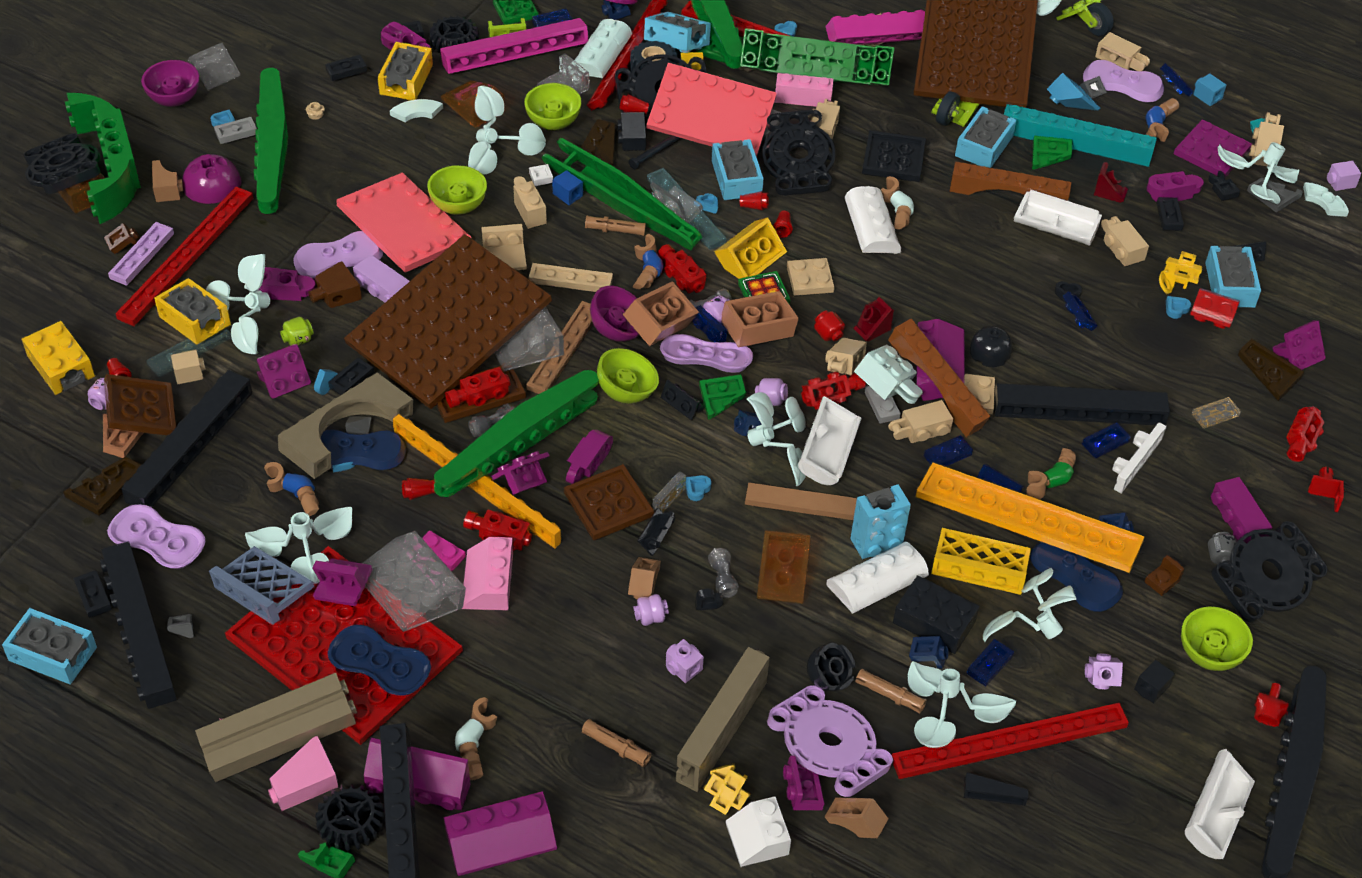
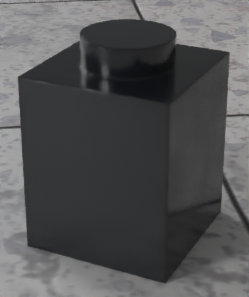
M1155 659L1139 676L1134 690L1154 704L1170 687L1175 673Z

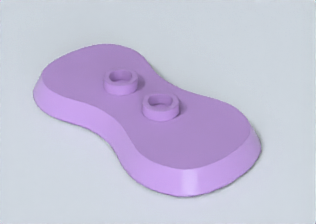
M1107 60L1092 62L1083 73L1084 82L1100 76L1106 91L1121 92L1142 102L1157 101L1164 92L1163 82L1158 75L1146 71L1127 70Z
M357 231L334 242L310 243L302 246L294 255V266L301 276H309L315 279L316 275L341 261L346 267L357 265L369 255L380 260L383 256V251L363 231Z
M684 334L670 335L660 345L664 358L669 362L675 364L707 365L731 373L745 370L753 359V352L747 346L738 348L734 342H709Z
M135 504L124 508L113 518L107 530L108 536L114 543L120 544L129 541L131 548L145 550L159 564L171 569H181L191 564L205 545V536L199 529L189 525L171 523L163 519L152 507L142 504Z

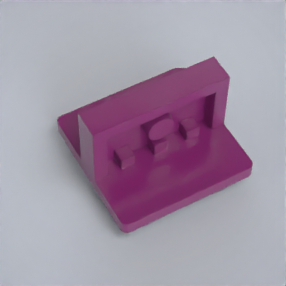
M1316 320L1285 333V342L1273 347L1275 354L1289 359L1291 364L1301 370L1325 359L1319 321Z
M297 344L257 358L260 368L257 375L259 380L265 382L271 398H276L311 383Z
M536 451L526 457L521 456L514 459L512 466L508 463L497 468L498 473L492 475V478L495 480L505 476L513 495L546 483L547 480L539 461L549 457V453L540 454L539 451Z
M330 559V561L326 562L316 560L312 569L320 582L313 597L315 600L356 606L373 570L372 566L337 559Z

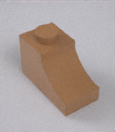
M160 160L152 161L153 191L156 202L180 200L183 182L182 179L178 180L177 172H170L164 169Z
M638 557L631 570L629 595H634L635 599L653 595L661 561Z
M835 798L825 815L829 823L843 826L854 832L859 838H878L888 820L876 801L871 798Z

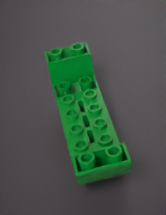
M745 28L740 66L776 74L787 73L832 78L833 81L842 83L888 86L894 47L880 45L872 47L770 34L762 30Z
M67 93L68 101H65L67 113H72V116H69L71 128L75 127L77 134L97 131L109 178L90 181V190H87L89 202H94V205H90L93 217L98 216L99 224H102L121 213L134 198L136 190L141 188L120 108L116 109L109 102L93 95Z

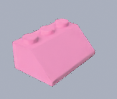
M778 73L775 103L817 107L818 102L824 103L825 99L831 101L833 79Z
M488 537L467 550L462 609L508 610L513 561L512 538Z

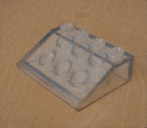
M545 307L495 351L494 354L504 371L564 355L563 334Z
M416 531L396 537L362 563L371 565L373 568L365 587L403 632L463 608L466 587Z

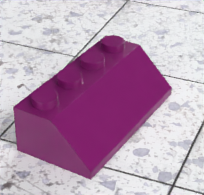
M940 319L918 322L919 329L965 384L964 329ZM917 366V386L922 390V400L943 398L933 381Z
M371 738L364 771V781L366 789H371L373 793L377 794L384 793L381 740ZM411 747L414 799L421 804H435L447 810L457 809L462 811L470 788L468 759Z
M543 791L444 817L445 831L458 876L557 850L551 817Z

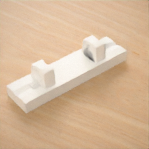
M1159 422L1150 434L1140 430L1137 432L1133 444L1139 447L1130 461L1118 457L1114 463L1113 471L1119 474L1114 490L1122 494L1162 441L1167 426Z

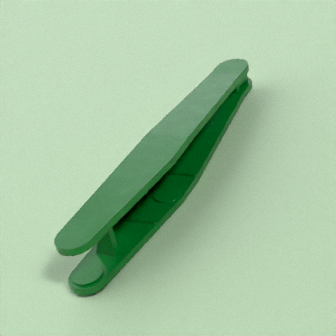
M691 0L698 19L711 23L710 38L723 57L725 64L733 69L740 68L743 46L739 38L738 28L734 26L733 17L729 13L725 0Z
M266 68L260 73L259 104H256L257 115L259 116H256V126L258 129L255 130V135L258 142H255V152L258 155L254 156L255 167H257V169H254V179L257 181L256 196L259 211L264 214H271L276 212L279 207V196L288 145V132L279 71L275 68Z
M563 138L557 141L560 149L570 155L563 163L548 154L542 156L543 162L548 164L549 168L561 174L567 170L583 181V190L639 223H646V227L680 244L684 248L692 250L702 239L701 233L695 227L685 222L629 176ZM578 160L586 165V167L581 172H578L570 167L572 163Z
M584 370L521 403L507 413L453 460L435 473L434 492L440 497L454 495L528 450L589 409L597 402L598 398L597 393L592 390V388L599 384L597 373L592 370Z

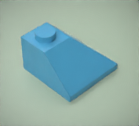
M1064 73L1047 88L1052 94L1050 98L1057 105L1061 103L1065 107L1089 110L1100 109L1095 101Z

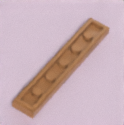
M584 301L580 303L526 384L527 390L540 394L553 386L593 325L590 315V303Z
M748 483L745 505L854 520L857 498Z

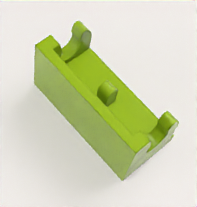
M521 18L520 24L493 26L492 21H488L489 38L526 30L524 18Z

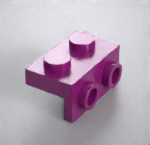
M790 756L787 765L783 767V777L788 782L787 798L791 800L793 810H823L824 800L818 774L806 769L801 764H797L796 757Z

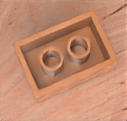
M672 281L635 299L623 316L639 333L642 339L651 346L686 328L699 311Z
M777 291L725 301L721 321L739 348L793 337L798 317L782 293Z

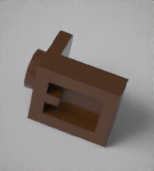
M123 223L104 238L110 251L116 254L130 243L135 245L139 241L138 238L140 236L134 228H128Z
M1166 555L1161 565L1146 576L1145 583L1163 596L1180 582L1184 568L1179 562Z

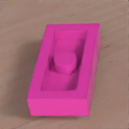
M430 530L415 545L417 552L450 572L466 557L465 551Z

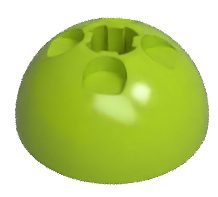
M560 83L542 84L528 92L525 97V109L529 118L539 127L547 130H560L569 126L577 118L581 109V97L570 86Z
M449 166L436 171L429 178L427 187L431 200L439 209L449 214L461 215L473 211L481 204L486 194L487 182L479 171L471 167Z
M620 348L611 349L603 353L599 359L597 366L599 384L603 391L615 401L627 404L643 401L656 390L659 384V376L653 364L634 351Z
M1219 607L1199 608L1191 612L1185 618L1182 625L1181 640L1183 648L1189 658L1202 668L1212 671L1232 669L1241 664L1252 649L1253 638L1249 627L1239 616L1229 610Z

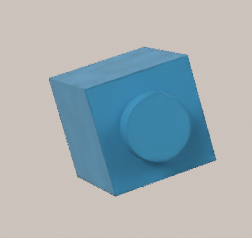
M1209 73L1197 80L1193 95L1207 105L1212 106L1222 100L1226 84Z

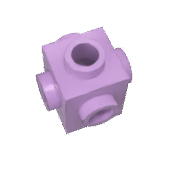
M683 639L678 644L671 645L667 650L666 667L672 675H677L684 683H687L703 670L704 657L694 645H690Z
M1099 653L1096 657H1089V664H1085V677L1097 689L1121 686L1123 663L1118 658H1111L1109 654Z

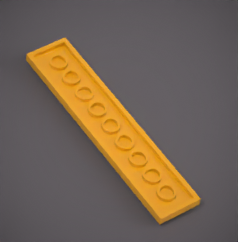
M933 462L916 491L917 498L1128 573L1132 569L1145 537Z

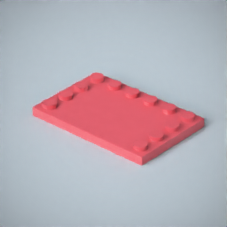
M668 63L646 128L711 147L713 143L721 144L722 142L750 139L757 158L767 127V118L771 114L777 93Z
M403 172L336 200L337 207L405 273L435 260L464 234L469 236L453 219L439 209Z

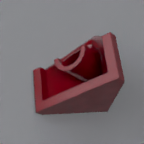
M1104 162L1099 173L1094 196L1119 203L1124 202L1128 189L1127 187L1122 188L1118 184L1121 180H1116L1114 170L1107 171L1109 164Z
M878 297L864 306L857 326L853 329L865 341L869 342L891 330L894 309L881 297Z

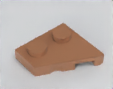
M104 414L103 452L121 458L126 457L143 432L108 428L107 414Z

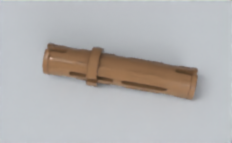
M587 215L585 228L599 229L603 232L614 231L644 236L646 223L609 219L607 216L600 218Z
M861 669L856 677L858 678L855 681L856 683L890 698L899 706L902 704L920 714L926 705L924 704L927 702L926 699L918 697L909 692L907 688H900L864 669Z
M590 719L582 727L583 734L619 753L620 757L631 759L642 767L648 764L651 753L637 747L632 740L621 738Z

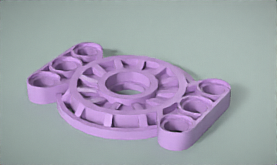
M808 686L773 707L768 716V726L775 731H784L786 746L790 754L796 757L798 763L816 774L837 777L834 785L836 792L844 797L853 796L890 770L893 761L892 755L884 749H876L875 733L863 715L843 703L824 700L825 693L822 689L816 686ZM807 695H816L819 700H810ZM798 705L802 711H794L790 706ZM773 716H781L785 721L777 722ZM866 731L870 737V740L867 739ZM823 732L832 733L839 737L841 743L836 746L826 745L821 741L819 734ZM881 758L885 760L887 764L880 765L876 763L875 759ZM864 769L869 772L870 776H862L858 773V770ZM843 780L849 781L853 787L846 788L840 782Z

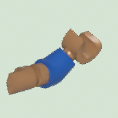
M1171 98L1160 106L1152 107L1147 112L1145 119L1149 129L1146 135L1157 137L1160 141L1165 142L1169 131L1163 125V121L1179 108V103L1176 99Z
M650 234L645 236V247L634 246L636 257L644 262L643 271L633 285V288L639 290L643 287L649 288L655 278L659 277L663 271V261L657 254L655 238Z
M270 462L265 465L264 469L267 475L271 478L276 477L272 480L269 479L267 482L270 492H278L284 489L293 493L299 498L304 512L309 517L319 510V502L314 493L315 487L308 477L291 473L285 474L283 467L277 462Z

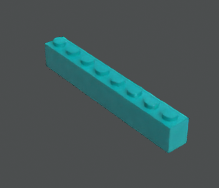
M1007 104L1004 115L1009 118L1016 119L1013 136L1033 140L1034 136L1072 139L1073 150L1147 167L1150 165L1157 139L1149 135L1017 105Z

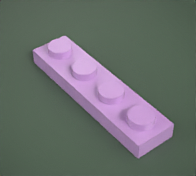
M155 222L108 273L109 278L127 286L174 235L173 228Z

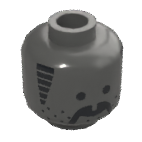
M1228 532L1214 534L1208 541L1210 560L1215 564L1222 561L1230 563L1231 551L1237 542V538Z

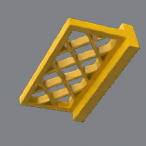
M942 528L931 574L1021 595L1026 579L1031 548ZM944 537L953 538L956 542L950 544ZM968 543H975L979 547L972 549ZM961 546L965 552L959 554L955 548ZM990 548H997L1001 552L994 554ZM949 551L952 555L944 554V552ZM984 551L988 557L981 559L977 553ZM1012 554H1023L1024 557L1016 559ZM969 556H971L974 560H970V559H966V558L969 557ZM1006 556L1010 562L1004 564L1000 558Z

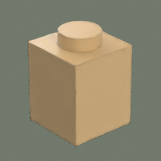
M197 350L171 355L177 385L203 379L202 370L206 369L203 357L198 358Z

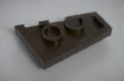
M597 119L581 146V149L613 166L615 123Z
M1252 338L1239 350L1238 356L1278 401L1303 377L1304 371Z
M124 457L102 469V473L92 479L88 477L81 481L82 485L73 490L69 488L63 491L64 496L100 516L122 494L121 488L124 483L137 472L141 464L128 457Z

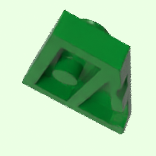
M1034 136L1032 149L1033 170L1071 159L1072 139Z
M741 375L700 380L699 382L708 420L740 401L746 395Z

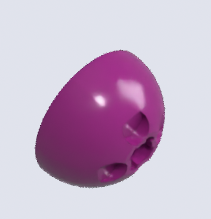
M167 60L149 67L144 72L141 82L144 91L154 102L166 107H176L187 103L196 94L199 86V73L188 62Z
M216 154L202 155L195 158L186 167L182 177L183 191L193 201L204 204L219 203L235 187L240 188L241 176L236 166L227 158Z
M617 286L599 288L594 294L590 305L591 320L597 331L604 337L619 342L629 341L640 336L623 316L637 298L629 291Z

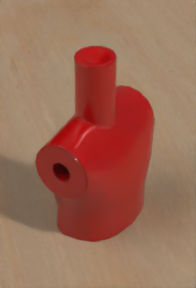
M1272 683L1269 695L1261 692L1258 693L1254 704L1256 708L1254 718L1258 722L1272 727L1279 726L1289 704L1278 699L1281 690L1280 684Z

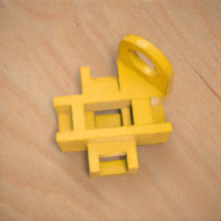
M1182 251L1179 260L1171 257L1166 260V267L1159 276L1160 286L1166 294L1172 292L1175 282L1184 284L1183 289H1186L1188 282L1198 284L1202 266L1194 264L1197 255ZM1183 257L1192 259V261L1183 259Z
M735 764L712 769L710 771L711 777L703 787L705 791L714 795L709 806L725 815L731 806L739 811L743 809L744 803L751 795L741 788L748 776L745 774L742 776L735 772Z

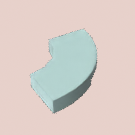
M428 99L410 100L393 107L390 110V116L403 122L419 117L432 119L443 109V103Z
M1304 183L1303 190L1306 201L1320 205L1327 215L1347 217L1349 213L1348 208L1338 195L1335 196L1328 191V188L1321 185Z

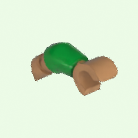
M1063 448L1058 463L1054 464L1053 468L1044 473L1029 471V486L1027 487L1026 495L1040 500L1045 496L1046 487L1053 488L1065 485L1070 481L1074 472L1073 465L1076 460V454L1070 449Z

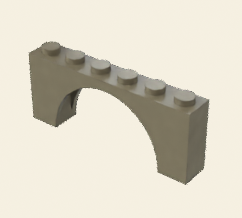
M376 373L366 378L357 386L350 388L338 398H334L330 403L317 409L311 415L301 419L292 427L282 431L278 435V449L283 455L315 479L331 468V452L323 445L320 439L329 425L341 418L360 414L375 415L392 422L393 418L398 414L407 419L413 415V399L379 373Z

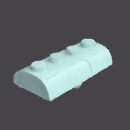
M614 19L602 20L569 67V72L574 75L580 74L603 78L632 36L630 27L622 21Z

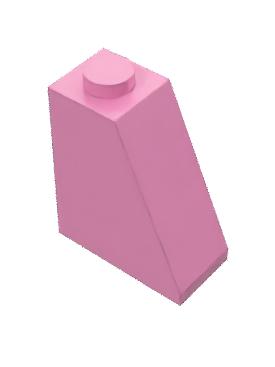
M318 736L313 737L270 778L272 789H269L268 792L273 804L278 802L281 811L338 788L336 774Z

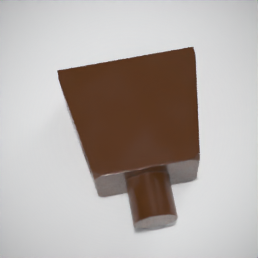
M342 261L316 275V289L308 291L310 300L313 303L323 299L330 308L362 299L360 284Z

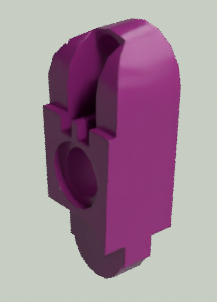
M390 22L381 31V42L390 50H392L395 42L411 43L412 45L431 48L424 38L397 22Z
M1183 171L1155 174L1149 178L1147 191L1156 202L1158 197L1177 198L1178 201L1193 198L1194 194L1201 191L1204 181L1201 177L1193 174L1185 175Z
M265 267L263 282L259 290L266 292L272 300L302 301L301 297L309 296L308 291L316 289V284L312 278L298 275V272L295 270Z
M592 430L586 437H583L567 460L571 463V466L566 475V482L573 484L581 481L584 475L591 477L608 455L612 447L613 436L599 430Z

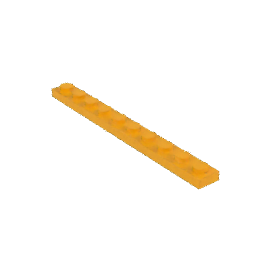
M400 414L393 418L394 433L398 434L403 440L439 466L444 467L458 455L447 449L442 442L430 437L425 430L416 427L410 419H405ZM488 475L468 485L510 517L522 519L530 523V531L553 548L561 544V530L555 523L546 520L540 512L528 507L522 499L514 497L505 487H500Z

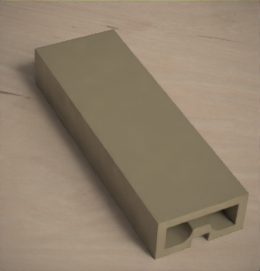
M750 647L746 649L678 754L677 767L679 768L676 772V782L696 792L699 791L710 771L767 684L770 657L762 651L754 650Z
M334 673L195 730L207 767L214 781H220L304 746L315 736H318L320 739L356 724L353 715L357 711L352 699L349 701L346 699L345 695L349 693L345 680L339 681L337 674Z

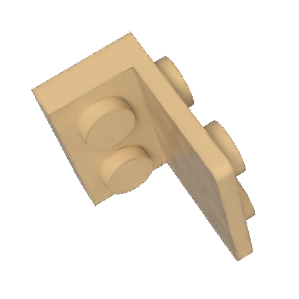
M522 224L482 227V242L485 249L515 270L527 269Z

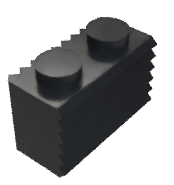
M622 112L621 119H618V131H622L618 132V143H622L623 151H644L646 149L644 112Z

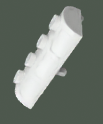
M861 186L848 191L845 201L862 253H900L901 246L881 190L877 187Z
M1030 190V192H1026L1015 214L1014 222L1090 246L1102 215L1099 214L1098 210Z
M824 396L820 402L817 415L798 463L800 471L820 484L833 485L837 483L844 471L861 417Z
M903 542L841 574L829 578L826 585L853 614L911 585L917 575L925 578L929 576L927 564L921 554L910 543Z
M1227 749L1218 752L1185 829V836L1202 854L1214 859L1224 858L1238 821L1245 812L1243 809L1255 782Z

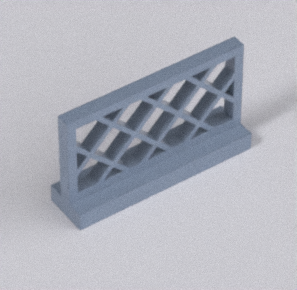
M255 546L223 569L215 566L209 570L214 587L272 625L280 620L279 612L314 587L313 581ZM255 555L259 557L258 561L248 562ZM274 566L272 570L262 571V567ZM257 568L256 572L246 573V569ZM234 570H241L240 574H230ZM288 575L286 579L276 580L277 576ZM272 577L270 581L260 582L261 578ZM256 579L254 583H244V580ZM303 584L299 588L291 589L292 585ZM287 586L286 590L275 591V587ZM270 588V592L259 593V589ZM285 597L279 603L273 601L274 598Z

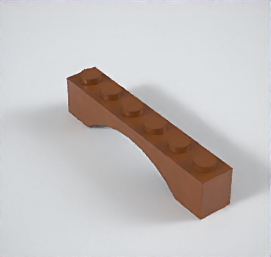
M955 162L950 192L970 195L979 191L1000 189L1025 195L1026 192L1034 190L1068 201L1071 182Z
M909 319L895 327L888 341L900 356L916 364L933 381L949 408L953 422L967 438L983 428L990 415L915 322Z

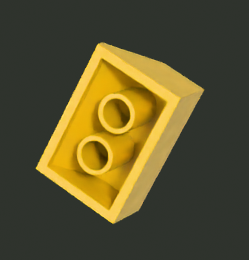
M764 218L751 223L714 252L723 268L740 279L758 275L783 256L787 250L770 220Z

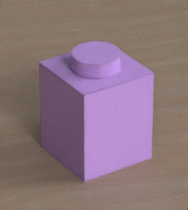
M1353 161L1335 163L1331 165L1327 174V180L1335 191L1356 188L1361 172Z

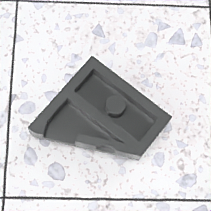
M1260 178L1253 182L1247 189L1250 194L1275 212L1280 211L1299 199L1303 193L1299 189L1296 192L1284 189V184L1268 180L1266 188L1276 192L1280 197V203L1275 204L1258 197L1250 189L1253 184L1262 187L1265 178Z

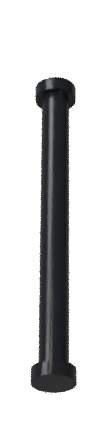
M671 135L638 157L629 159L630 167L634 170L639 168L641 163L681 138Z

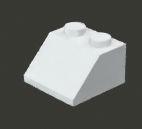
M776 797L751 802L726 820V826L740 867L789 855L791 839Z

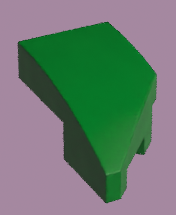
M326 842L319 844L320 847L307 853L303 850L298 853L302 861L333 878H344L356 861L352 854L334 847L329 848Z

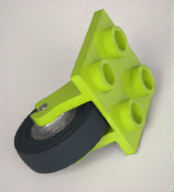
M1081 0L1074 4L1073 9L1068 7L1062 10V15L1056 17L1058 21L1077 14L1085 22L1088 30L1097 36L1108 33L1112 29L1114 22L1112 13L1107 6L1100 2L1101 0Z
M949 91L943 99L937 101L931 113L936 115V122L941 125L947 126L950 122L965 127L979 106V103L960 101V95Z

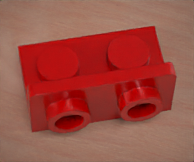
M1200 288L1190 315L1194 316L1195 320L1206 322V320L1214 322L1213 325L1219 328H1230L1240 301Z

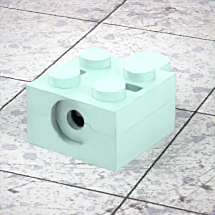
M885 345L868 352L854 371L884 400L899 394L907 403L914 404L922 394V390L912 381L917 372L891 346Z

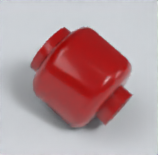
M825 310L815 318L814 329L824 341L833 340L835 342L844 335L842 331L845 328V323L836 312Z

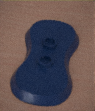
M325 430L320 438L323 445L331 452L330 469H333V465L353 462L352 465L387 470L398 466L403 461L406 453L404 440L398 434L391 431L355 435L338 430Z
M1041 541L1034 546L1030 553L1031 562L1038 571L1042 573L1052 568L1053 574L1051 577L1060 581L1066 587L1072 586L1077 603L1088 610L1096 612L1105 611L1113 607L1123 595L1122 584L1113 573L1092 564L1083 556Z
M352 625L343 629L333 639L328 649V658L335 667L348 672L365 674L373 678L386 692L398 696H406L415 692L425 682L431 670L430 660L423 652L413 648L392 645L385 641L374 629L365 625Z

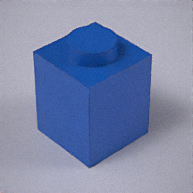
M567 170L552 179L553 194L566 204L571 205L583 196V181Z

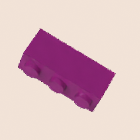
M1240 477L1215 484L1211 494L1212 502L1218 507L1224 521L1229 524L1233 535L1238 540L1253 530L1272 529L1271 524ZM1260 534L1259 536H1260V537H1264V536H1267V537H1268L1269 535ZM1251 536L1243 541L1247 544L1251 540Z

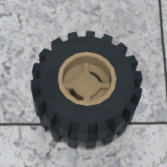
M646 41V43H640L639 46H635L634 50L631 51V73L637 64L647 57L657 54L677 57L675 49L671 48V45L665 44V42ZM655 59L652 62L663 61V59ZM648 63L643 64L639 69L642 70ZM661 81L657 82L655 87L660 86Z

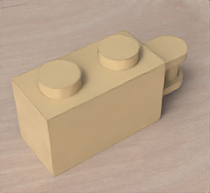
M1111 32L1098 43L1095 57L1100 60H1107L1127 70L1132 68L1136 71H1143L1150 63L1149 58L1140 53V46Z
M825 99L824 103L818 102L816 109L812 110H818L822 114V124L819 128L824 130L833 139L839 121L840 106H838V101L831 102ZM817 117L810 118V120H812L811 122H817L819 120Z
M1267 112L1265 121H1261L1259 127L1254 129L1252 139H1255V144L1251 145L1249 152L1252 160L1261 154L1262 150L1267 151L1272 142L1281 145L1284 126L1279 125L1280 114L1275 116ZM1261 157L1254 163L1266 167L1268 165L1263 161L1264 157Z
M523 177L514 178V203L527 228L546 224V206L532 181L526 182Z
M1116 216L1111 217V220H1102L1101 225L1106 232L1104 242L1124 266L1145 260L1149 245L1128 220L1121 222Z
M842 338L827 351L825 359L826 363H828L827 370L852 375L866 356L867 342Z
M940 400L904 410L902 418L892 421L888 427L894 432L893 436L896 440L908 437L910 442L914 443L950 433L953 417L944 402Z

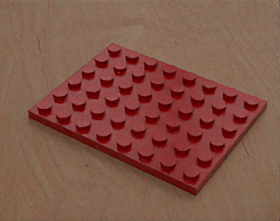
M329 546L321 552L327 556L329 561L330 559L348 561ZM371 577L368 578L356 606L315 600L313 594L318 584H314L311 590L278 613L280 620L275 624H270L250 611L225 632L226 638L291 690L334 673L337 674L339 681L345 680L349 693L345 695L347 701L352 699L357 713L353 715L356 724L344 728L342 731L360 745L463 652L462 645ZM303 584L292 585L291 589L299 588ZM280 586L275 591L286 590L287 586ZM285 597L274 598L273 601L279 603ZM365 625L374 629L385 641L392 645L413 648L423 652L430 660L431 670L425 682L415 692L406 696H398L386 692L373 678L365 674L348 672L335 667L328 658L329 646L337 634L348 626Z

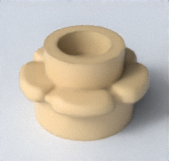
M312 102L306 107L309 118L320 119L323 116L325 108L318 102Z

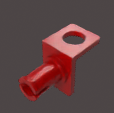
M1322 467L1319 470V476L1314 475L1312 477L1308 493L1333 498L1334 512L1338 513L1344 498V481L1333 479V470L1329 468L1327 473V467Z

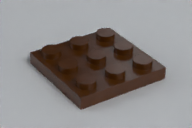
M106 374L104 387L108 428L166 436L174 431L176 421L171 383Z
M624 464L564 487V494L593 541L649 519L654 514V510Z

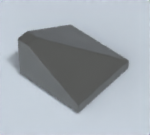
M1100 76L1087 80L1080 85L1092 99L1107 93Z
M349 416L345 425L346 433L355 435L369 434L371 417Z
M192 614L169 617L167 623L168 631L188 638H194Z

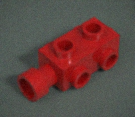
M669 244L659 249L658 256L666 262V275L676 280L680 290L685 289L688 293L693 291L699 293L704 289L706 273L694 262L691 256H688L683 250L675 253V250Z
M500 367L461 379L460 389L446 391L445 397L450 408L459 406L464 401L469 406L474 404L481 406L486 400L491 398L502 399L508 393V386L511 383L508 375L504 374Z
M837 371L827 374L828 378L822 380L820 377L808 380V384L802 386L801 396L807 406L815 407V410H817L824 396L835 403L847 401L846 397L851 395L850 390L863 389L866 384L856 373L847 378L846 374H840ZM832 384L835 385V390L831 387Z
M1314 406L1299 409L1286 439L1290 447L1287 451V456L1292 461H1303L1307 452L1316 449V440L1324 432L1322 428L1324 420L1321 417V411Z
M469 510L464 519L463 527L470 530H479V537L482 540L488 537L512 538L513 551L515 549L521 551L524 545L529 546L532 539L530 523L504 515L501 512L487 510L485 516L481 517L478 513Z

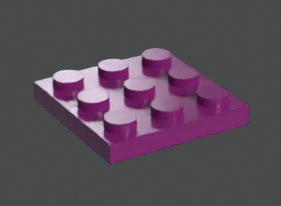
M1202 119L1175 148L1174 155L1215 175L1218 174V171H1222L1226 177L1234 167L1228 165L1220 158L1218 154L1219 144L1223 149L1244 157L1250 151L1252 143Z

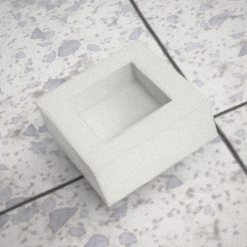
M548 164L529 168V174L535 186L552 183L553 176Z

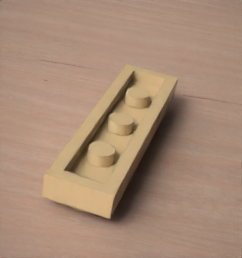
M533 263L529 280L534 284L596 292L601 287L611 286L613 273Z

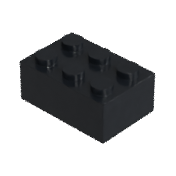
M917 575L896 606L893 623L919 637L940 636L948 651L955 655L974 626L980 606Z

